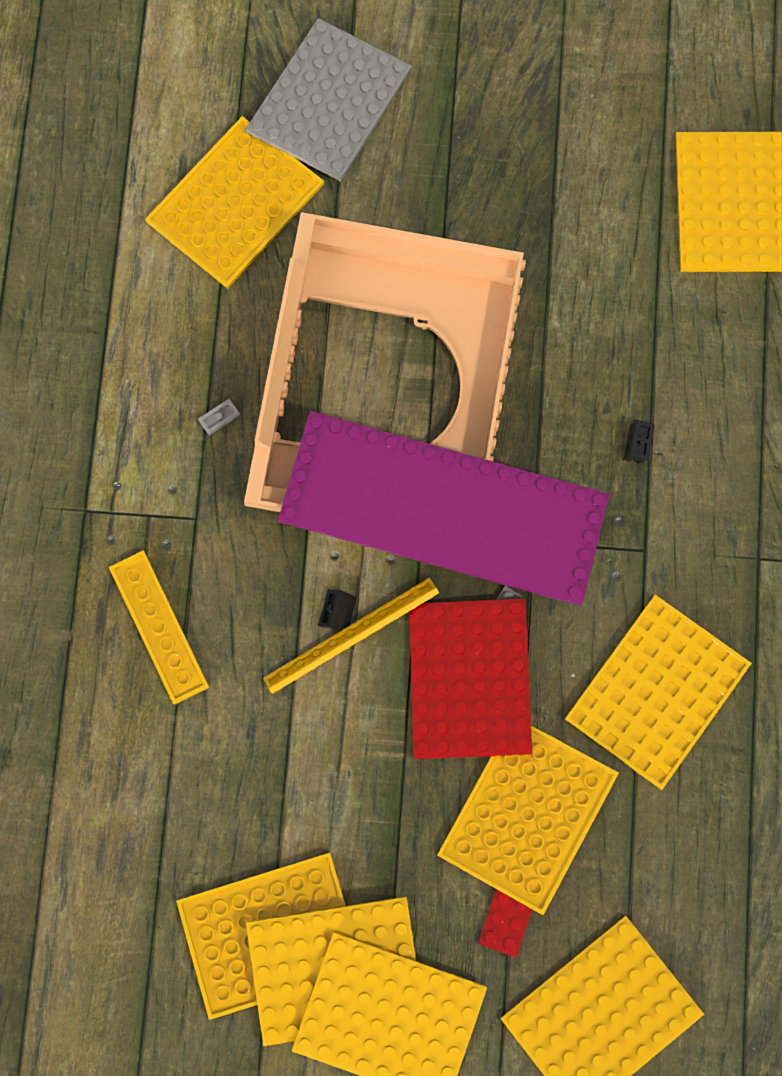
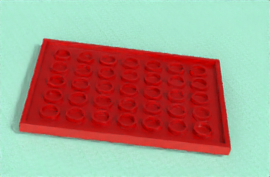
M526 599L422 603L415 609L410 610L414 760L533 755Z

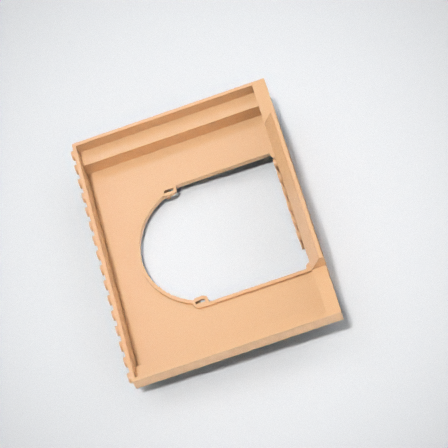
M301 212L293 256L290 258L255 436V449L244 500L245 506L276 512L281 511L300 443L282 440L280 434L276 431L279 416L283 417L285 405L283 398L286 399L288 392V382L286 380L290 381L292 371L290 363H293L295 356V346L293 345H297L298 341L297 327L300 328L302 320V310H300L302 303L307 302V299L413 318L415 326L423 330L430 329L447 346L456 363L460 380V394L457 409L446 429L430 444L493 461V456H490V454H493V449H495L496 438H493V436H496V431H498L499 420H496V418H499V413H501L502 402L500 401L505 391V384L503 383L508 372V366L506 365L508 364V359H510V346L514 336L513 328L517 318L516 310L520 300L519 292L523 282L520 272L524 271L526 260H523L524 253Z

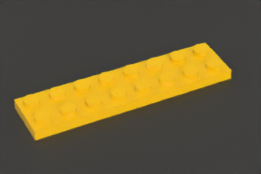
M144 550L110 566L109 569L173 704L176 705L210 688Z

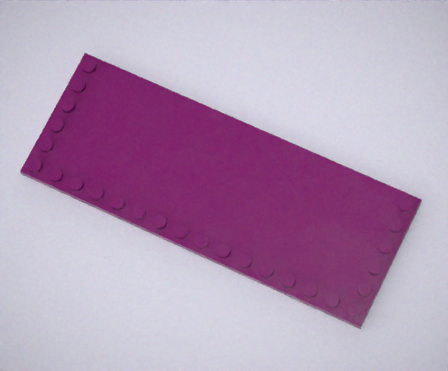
M310 411L278 522L582 606L610 494Z

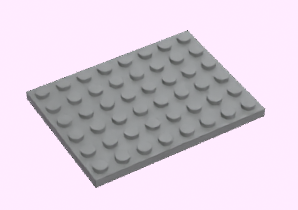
M318 18L247 126L246 133L342 181L412 70V65Z

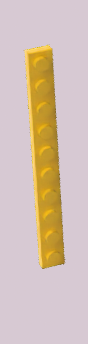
M430 578L426 579L265 676L263 679L270 692L273 694L282 689L284 686L299 679L304 674L439 593Z

